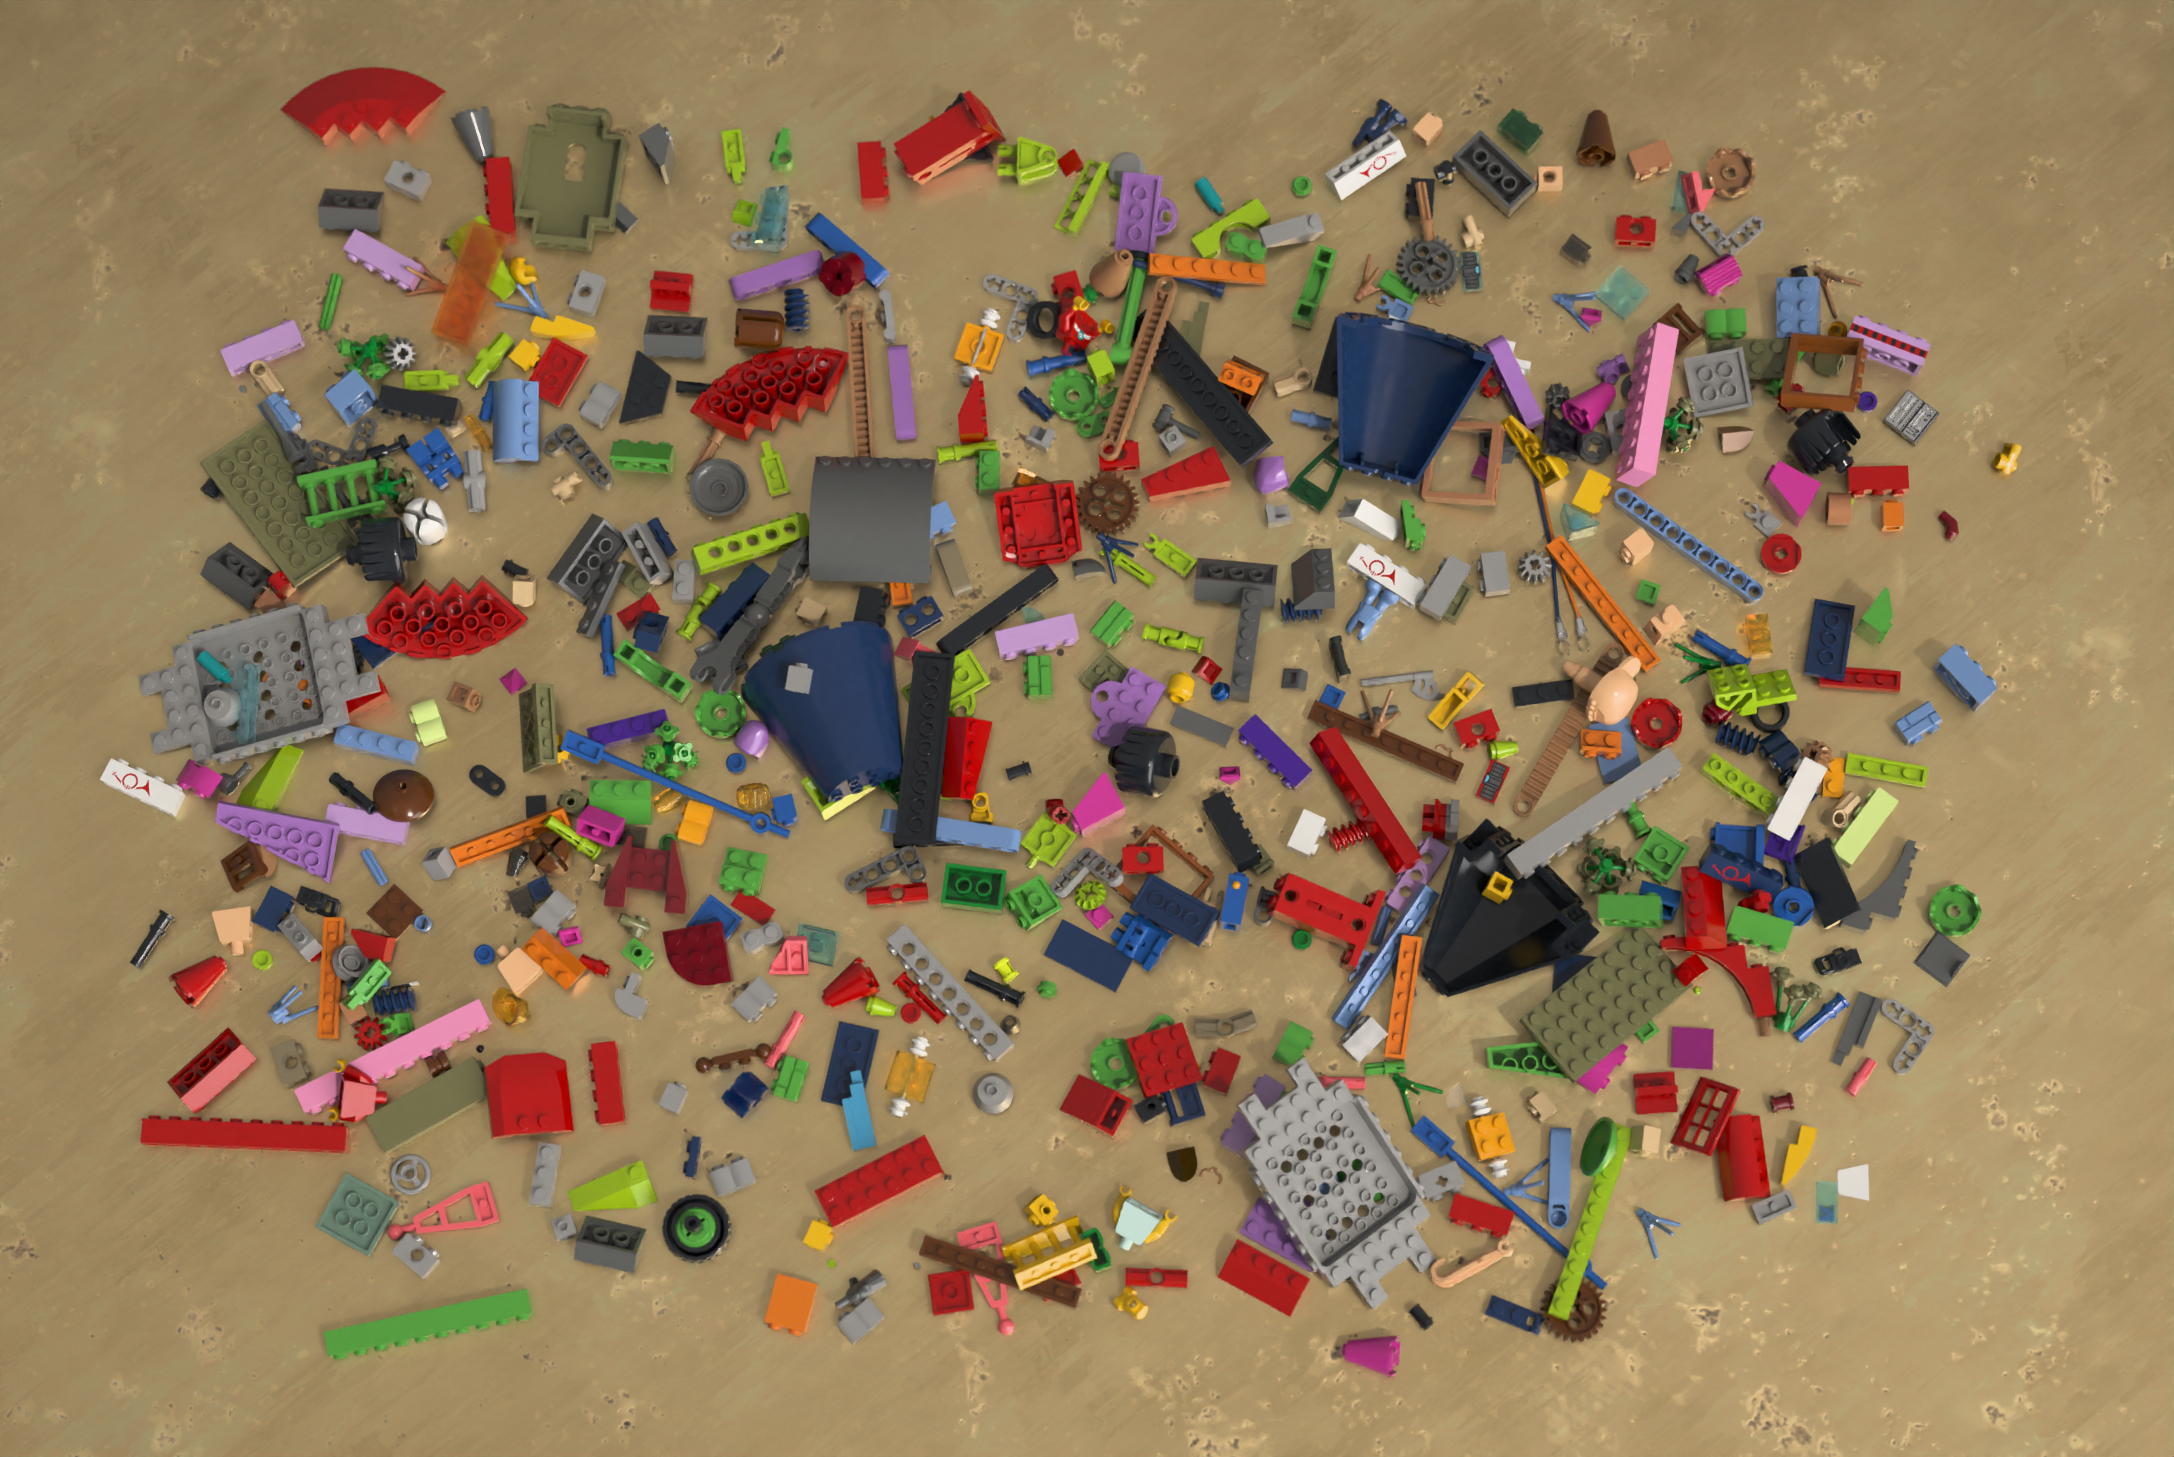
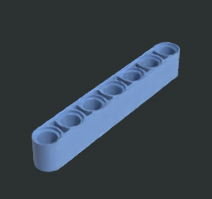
M883 810L880 830L895 833L898 810ZM938 817L936 840L1016 853L1019 851L1022 832L1011 828Z

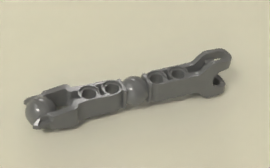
M806 537L799 539L778 559L774 571L760 588L756 598L753 599L755 603L747 607L745 617L741 615L740 619L734 623L713 652L699 656L690 670L691 679L696 682H703L709 675L717 674L712 683L714 691L719 695H725L736 681L735 668L757 639L758 634L761 632L760 627L768 623L770 614L773 615L780 608L795 586L803 582L809 571V540Z

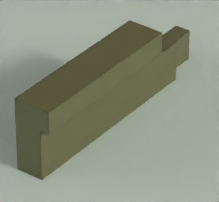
M1202 301L1199 302L1198 311L1194 312L1193 322L1183 320L1180 333L1199 356L1209 309V303Z

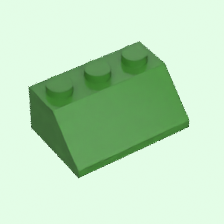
M620 439L619 442L613 441L609 460L613 470L673 474L675 449L668 442L651 444L649 441H639V443H631L630 440Z
M1885 587L1854 630L1855 634L1872 646L1876 642L1881 643L1893 625L1890 623L1893 613L1888 588Z
M590 780L589 805L625 818V825H652L653 784L651 781Z
M1605 891L1604 894H1599L1598 920L1602 926L1663 929V900L1656 893H1645V896H1640L1635 892H1625V895H1617V892Z
M1735 905L1729 916L1726 936H1729L1728 939L1731 941H1746L1749 946L1760 948V946L1767 947L1768 951L1780 954V952L1786 950L1795 922Z

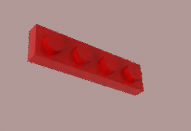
M1846 667L1843 682L1819 677L1818 687L1899 693L1901 671Z

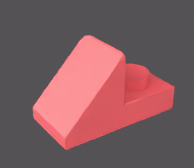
M1698 171L1681 175L1688 213L1693 214L1703 211L1715 189L1702 191Z
M902 637L894 655L913 664L915 651L938 652L921 645L919 640Z

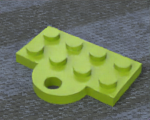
M970 648L955 656L949 717H959L955 714V710L958 707H964L967 710L966 714L962 717H971L976 708L974 693L991 684ZM911 683L900 689L908 704Z

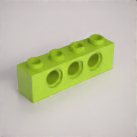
M1715 753L1711 755L1700 772L1701 775L1766 820L1776 807L1775 805L1779 799L1778 796Z

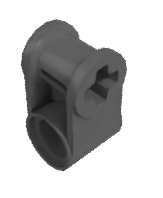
M1261 886L1254 912V922L1259 927H1267L1273 918L1269 916L1267 920L1263 921L1257 916L1261 912H1267L1268 909L1265 908L1269 897L1274 895V891L1267 890L1264 886Z

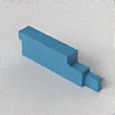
M861 1070L850 1072L853 1083L849 1085L852 1097L842 1099L853 1151L877 1145Z

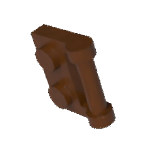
M1680 303L1673 306L1653 324L1655 325L1658 322L1679 329L1676 353L1678 355L1706 332L1702 327L1699 328L1682 310L1683 307ZM1674 315H1677L1693 332L1691 336L1673 318Z
M247 841L221 860L230 885L237 893L242 891L244 886L253 879L268 872V868L262 862L255 843ZM253 865L255 869L239 880L237 875Z

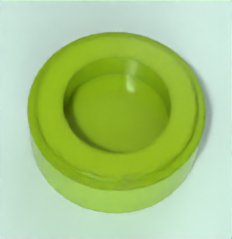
M258 950L252 956V963L258 970L265 971L272 966L273 956L267 950Z

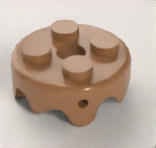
M1721 147L1708 160L1705 169L1706 182L1710 189L1714 188V193L1725 198L1739 197L1745 194L1753 184L1755 179V161L1742 149ZM1728 169L1733 170L1735 177L1727 178L1724 172Z

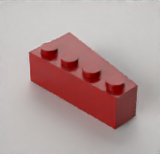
M1214 446L1142 478L1141 486L1149 502H1155L1181 495H1191L1201 491L1231 487V480Z
M948 717L942 798L974 800L993 722L970 717Z

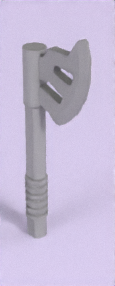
M1433 670L1361 679V686L1415 680L1411 690L1418 697L1425 700H1439L1445 697L1444 694L1438 692L1437 682L1432 680L1434 678ZM1424 679L1425 685L1423 691H1421V681ZM1429 686H1432V695L1428 693Z

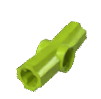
M500 332L488 347H484L478 353L475 359L476 362L463 378L478 389L488 374L497 369L502 361V357L513 346L514 341L506 333Z

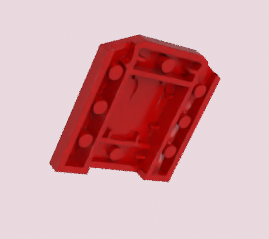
M1073 480L1035 483L993 491L1003 561H1009L1024 568L1062 563L1070 559L1069 557L1078 551H1082Z
M546 1052L504 1055L484 1068L492 1139L543 1133H572L574 1131L565 1060Z

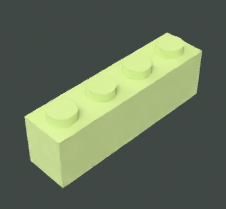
M1880 787L1876 792L1873 789L1865 798L1868 801L1864 807L1859 806L1853 814L1856 817L1852 823L1848 821L1841 830L1844 833L1840 839L1836 837L1832 842L1840 862L1847 868H1850L1899 802Z

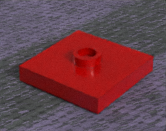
M955 1270L928 1274L933 1316L975 1310L969 1272Z

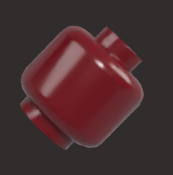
M1713 698L1703 706L1702 717L1707 724L1718 727L1722 724L1723 720L1725 723L1732 717V709L1727 711L1717 706Z

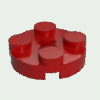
M1775 534L1763 544L1760 556L1767 571L1783 575L1795 570L1801 560L1802 551L1800 545L1790 535ZM1779 549H1782L1783 553L1787 555L1783 559H1779L1775 554L1779 552Z

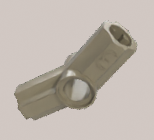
M1252 1010L1223 1019L1195 1018V1037L1229 1039L1233 1035L1258 1027ZM1223 1024H1228L1232 1030L1229 1033H1223L1220 1027Z

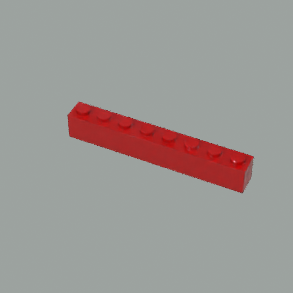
M1337 727L1318 732L1309 744L1395 875L1412 869L1422 858L1421 854Z

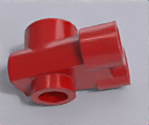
M1755 890L1752 892L1751 897L1739 901L1738 906L1766 913L1769 911L1768 903L1771 901V895L1764 892V890Z

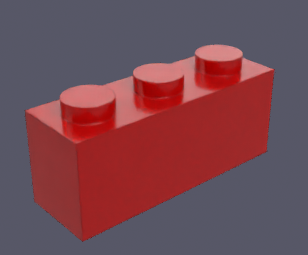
M881 141L858 142L862 205L886 203V197H889V186L884 183V178H888L887 166H883V159H886V148L882 147Z
M1908 465L1852 466L1845 471L1846 493H1850L1854 498L1872 494V497H1882L1884 494L1901 497L1907 494L1909 490Z
M1455 1193L1447 1219L1451 1220L1450 1223L1462 1227L1465 1224L1471 1226L1470 1230L1478 1233L1487 1231L1490 1232L1491 1237L1502 1239V1237L1506 1238L1508 1236L1515 1212Z

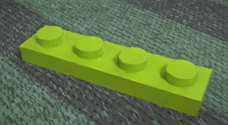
M1847 753L1844 774L1922 788L1926 786L1928 773L1927 766Z

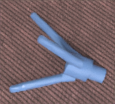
M534 282L530 283L534 301L519 283L516 284V287L530 303L528 307L502 302L494 303L496 306L525 311L530 314L533 313L535 316L538 315L544 319L548 316L539 301Z
M1596 292L1572 295L1555 293L1553 301L1565 306L1588 332L1590 331V328L1572 307L1574 301L1595 300Z
M1545 1158L1516 1184L1504 1188V1194L1506 1196H1519L1548 1204L1547 1200L1526 1193V1189L1542 1185L1544 1180L1526 1185L1524 1183L1540 1170L1549 1159Z
M1640 1208L1636 1214L1644 1223L1654 1257L1658 1259L1659 1256L1651 1228L1657 1226L1673 1236L1674 1232L1661 1223L1680 1227L1681 1224L1652 1215L1649 1211L1646 1212Z

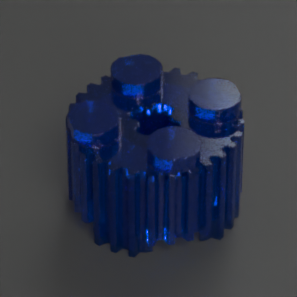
M748 1071L741 1073L735 1080L736 1082L721 1097L724 1103L742 1119L750 1112L749 1108L751 1106L754 1108L758 1106L762 1101L761 1097L769 1090L758 1077Z

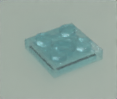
M1620 265L1594 296L1625 321L1648 296L1651 290Z

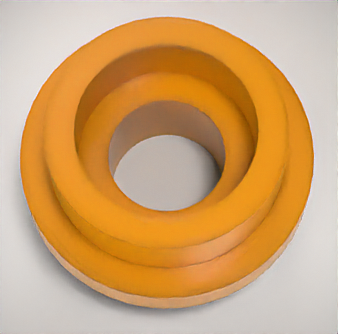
M1835 321L1829 326L1828 334L1829 336L1846 337L1848 329L1844 322Z

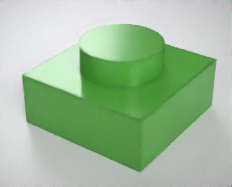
M1642 579L1635 599L1654 606L1661 585Z

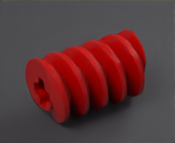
M1359 818L1355 819V825L1348 821V828L1341 824L1340 831L1336 827H1333L1332 833L1326 830L1331 847L1335 848L1338 853H1340V846L1347 850L1349 842L1355 847V840L1363 844V837H1366L1368 841H1371L1370 835Z

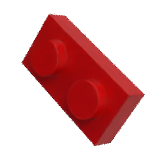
M649 593L616 614L628 632L637 626L639 618H643L646 611L658 614L661 612V609L652 594Z

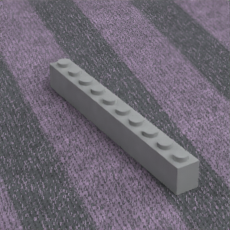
M1669 747L1665 748L1507 854L1503 861L1517 880L1522 877L1528 878L1535 872L1534 869L1540 865L1543 868L1551 862V857L1554 855L1557 857L1561 856L1567 851L1566 847L1571 844L1573 846L1577 845L1583 840L1584 835L1587 833L1592 835L1599 830L1600 824L1603 822L1605 824L1610 823L1616 818L1615 814L1620 811L1623 814L1632 807L1631 804L1637 800L1639 803L1648 796L1647 793L1653 790L1656 792L1664 786V781L1667 779L1670 781L1674 780L1680 775L1679 771L1682 768V764Z

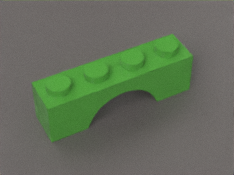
M1318 244L1305 286L1292 315V324L1311 329L1336 260L1337 250Z
M624 639L613 654L615 660L682 704L693 688L691 682L676 672L663 667L646 655L640 648L634 647V644Z

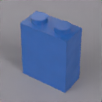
M1234 872V875L1229 874L1220 920L1221 929L1240 932L1249 886V877H1246L1244 873ZM1234 881H1238L1240 883V887L1238 889H1234L1232 887V883Z

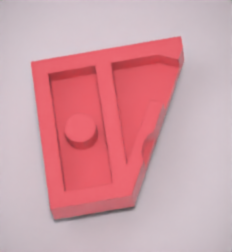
M786 936L769 967V974H808L807 936Z

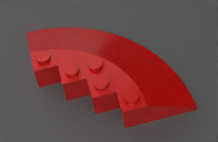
M381 67L356 68L329 75L312 83L292 97L280 110L325 146L338 131L354 143L366 128L379 139H382L393 125L409 137L447 92L433 82L406 71Z
M805 346V348L795 349L794 347H784L767 354H757L742 364L737 363L730 367L719 379L716 378L712 385L697 398L690 413L725 434L746 442L755 426L774 432L781 416L800 422L807 407L826 413L837 391L849 353L826 347L819 349Z
M483 575L479 577L470 589L453 577L441 591L424 579L412 593L401 584L394 583L366 616L369 633L363 636L393 652L417 658L445 659L477 653L486 647L493 646L516 631L528 618ZM435 616L434 625L421 632V629L433 621L431 618Z

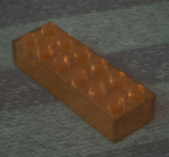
M472 220L430 333L467 347L470 346L512 234L477 220Z

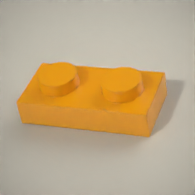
M1833 757L1834 759L1829 761L1832 767H1827L1828 769L1822 780L1821 798L1841 799L1843 796L1845 758Z

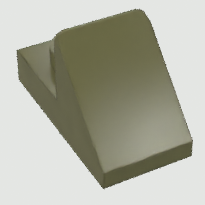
M623 560L621 563L626 566L619 582L641 599L649 593L655 584H650L645 575L635 565Z

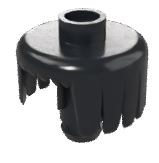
M1825 408L1816 413L1813 409H1809L1794 422L1797 430L1789 438L1787 450L1807 474L1813 476V474H1819L1818 470H1826L1823 462L1828 467H1835L1834 472L1839 474L1845 472L1853 465V456H1848L1851 450L1848 442L1853 446L1856 445L1857 439L1861 438V434L1843 411H1833Z
M398 517L363 520L360 526L365 527L361 528L360 532L367 534L359 537L357 546H353L352 543L346 546L348 565L354 567L355 564H359V566H362L363 573L368 574L364 576L366 581H394L397 584H404L409 577V561L418 560L415 537H406L403 522Z
M1132 726L1126 731L1130 735H1124L1122 738L1123 741L1130 743H1120V745L1112 746L1108 754V763L1116 771L1120 772L1115 774V779L1119 781L1116 784L1120 791L1149 798H1158L1164 794L1171 780L1175 779L1179 772L1180 759L1176 755L1174 738L1169 732L1164 730Z

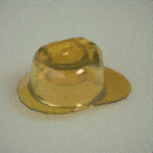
M505 987L497 989L492 999L494 1014L508 1028H513L516 1024H522L526 1019L531 1018L532 1015L528 1012V1003L525 999L516 996Z

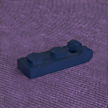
M1494 1295L1491 1296L1484 1314L1536 1336L1540 1335V1326L1546 1319L1540 1317L1543 1314L1531 1311ZM1528 1317L1534 1319L1532 1326L1526 1324Z

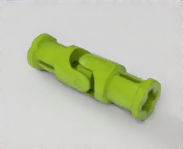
M707 581L703 593L696 598L690 611L684 617L685 621L675 633L685 640L691 641L694 631L697 627L701 626L699 618L702 613L713 605L715 598L718 594L722 593V590L715 584Z
M1147 622L1142 635L1144 640L1158 641V644L1182 650L1185 648L1194 650L1201 654L1205 639L1203 636L1201 638L1192 636L1188 632L1162 626V628L1152 626Z

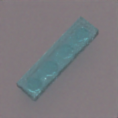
M244 664L242 672L243 690L240 693L242 704L239 712L240 730L237 737L239 744L243 746L255 743L261 667L253 664Z

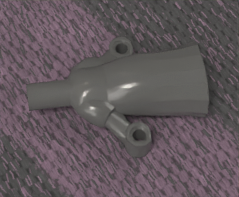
M874 1269L859 1281L856 1277L850 1278V1287L846 1292V1296L835 1302V1307L839 1310L849 1303L870 1297L878 1290L887 1286L885 1278L877 1269Z

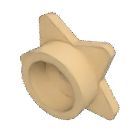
M594 863V869L589 880L597 881L599 888H602L611 875V864L607 863L601 866Z

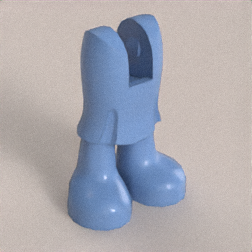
M1369 578L1365 582L1367 593L1363 601L1359 602L1357 610L1349 619L1345 628L1347 632L1351 633L1359 621L1364 623L1357 636L1361 641L1369 635L1376 621L1382 617L1383 611L1389 605H1395L1400 599L1393 592L1384 589L1376 606H1371L1383 588Z

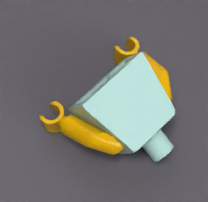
M1121 1185L1120 1196L1117 1197L1112 1209L1113 1223L1116 1226L1115 1232L1122 1235L1118 1245L1125 1250H1129L1133 1242L1141 1245L1143 1242L1150 1243L1161 1237L1169 1227V1223L1175 1221L1177 1214L1173 1219L1168 1218L1167 1213L1171 1210L1168 1209L1163 1217L1158 1212L1130 1197L1132 1195V1188H1130L1128 1193H1123L1124 1185Z

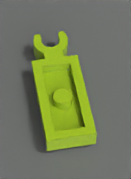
M1150 533L1149 537L1154 540V543L1148 544L1144 542V547L1148 550H1155L1153 553L1155 558L1186 578L1196 565L1197 560L1165 538L1162 542H1159L1157 536Z

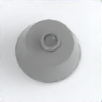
M222 687L207 695L204 701V710L207 719L213 725L227 727L233 725L242 716L244 704L240 695L235 690Z
M989 1073L983 1075L974 1085V1102L979 1109L986 1113H1000L1007 1109L1013 1100L1012 1084L1001 1074Z

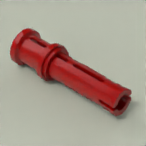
M905 971L893 982L894 986H898L905 993L906 998H911L937 1025L946 1018L947 1015L920 990V985L918 983L915 984Z

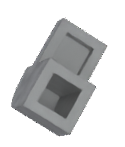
M632 972L631 976H627L624 981L623 987H625V990L616 988L615 1000L625 1015L641 1021L648 1001L635 995L641 981V976Z

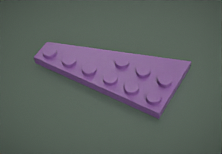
M224 801L218 802L216 823L236 834L239 833L249 838V841L264 846L266 850L292 864L305 868L307 872L314 873L330 883L339 823Z

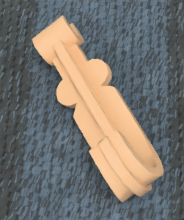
M1501 1240L1494 1248L1444 1276H1439L1436 1271L1446 1262L1445 1258L1442 1257L1431 1267L1430 1275L1432 1281L1439 1287L1447 1288L1453 1286L1495 1261L1511 1256L1513 1248L1503 1250V1247L1509 1245L1508 1240Z

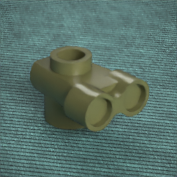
M621 913L618 920L619 924L630 926L628 934L643 939L645 933H648L650 924L647 923L648 919L638 915L632 918L630 915Z

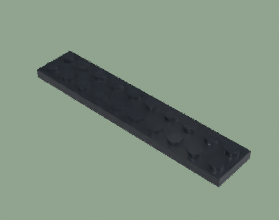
M1147 309L1136 318L1132 338L1134 343L1136 342ZM1167 320L1166 328L1163 329L1164 334L1161 335V342L1158 344L1159 348L1156 349V356L1153 358V365L1241 468H1244L1271 446L1273 441L1226 386L1218 381V377L1170 321Z
M915 651L894 844L935 847L955 654Z

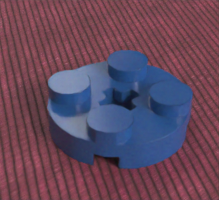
M1789 885L1781 889L1773 902L1775 917L1795 922L1794 926L1806 924L1811 919L1814 911V902L1811 894L1806 889L1796 885ZM1797 902V907L1799 909L1797 911L1795 909L1790 911L1789 903Z

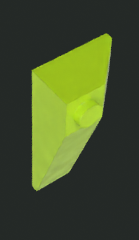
M479 215L457 229L446 241V244L465 266L499 298L505 301L517 287L510 274L509 266L505 265L501 254H503V251L497 245L494 229L483 215Z
M292 745L279 748L242 789L236 804L277 812L303 750Z
M642 1160L567 1192L574 1211L639 1209L658 1202L645 1163Z

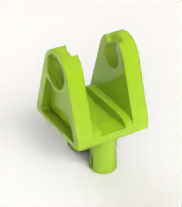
M1018 137L1016 145H998V157H1016L1017 159L1016 164L998 163V176H1016L1018 184H1023L1053 175L1057 171V152L1051 146L1024 137Z

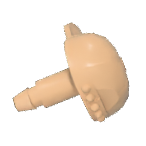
M1629 656L1616 669L1610 671L1604 677L1587 666L1582 667L1580 664L1570 660H1566L1562 666L1563 671L1570 678L1575 679L1574 683L1591 693L1585 711L1589 721L1594 720L1605 725L1617 724L1627 716L1637 699L1638 687L1633 678L1639 672L1641 663L1635 656Z

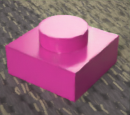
M1479 455L1471 475L1486 481L1489 459Z
M1103 904L1085 914V917L1098 931L1114 918Z

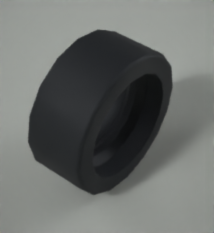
M1041 301L1031 306L1027 314V326L1031 334L1040 339L1056 338L1058 316L1061 313L1062 307L1052 301ZM1045 308L1051 310L1054 318L1053 326L1048 332L1043 331L1039 324L1040 313Z
M1777 703L1781 708L1782 717L1775 724L1763 723L1758 716L1759 707H1757V713L1750 715L1753 725L1764 733H1773L1778 729L1781 730L1786 725L1790 716L1788 703Z

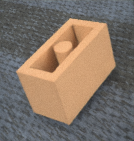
M1641 527L1622 542L1619 555L1626 564L1629 563L1632 567L1651 553L1654 542Z

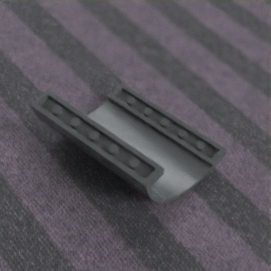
M816 456L809 521L810 580L930 583L932 573L930 565L931 506L936 459Z

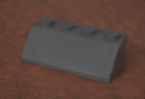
M592 513L549 573L547 579L561 591L582 605H585L594 593L595 586L600 581L605 565L609 560L616 561L628 544L619 530L605 518Z
M1198 558L1194 599L1241 604L1243 589L1246 588L1264 591L1262 607L1274 606L1278 565Z

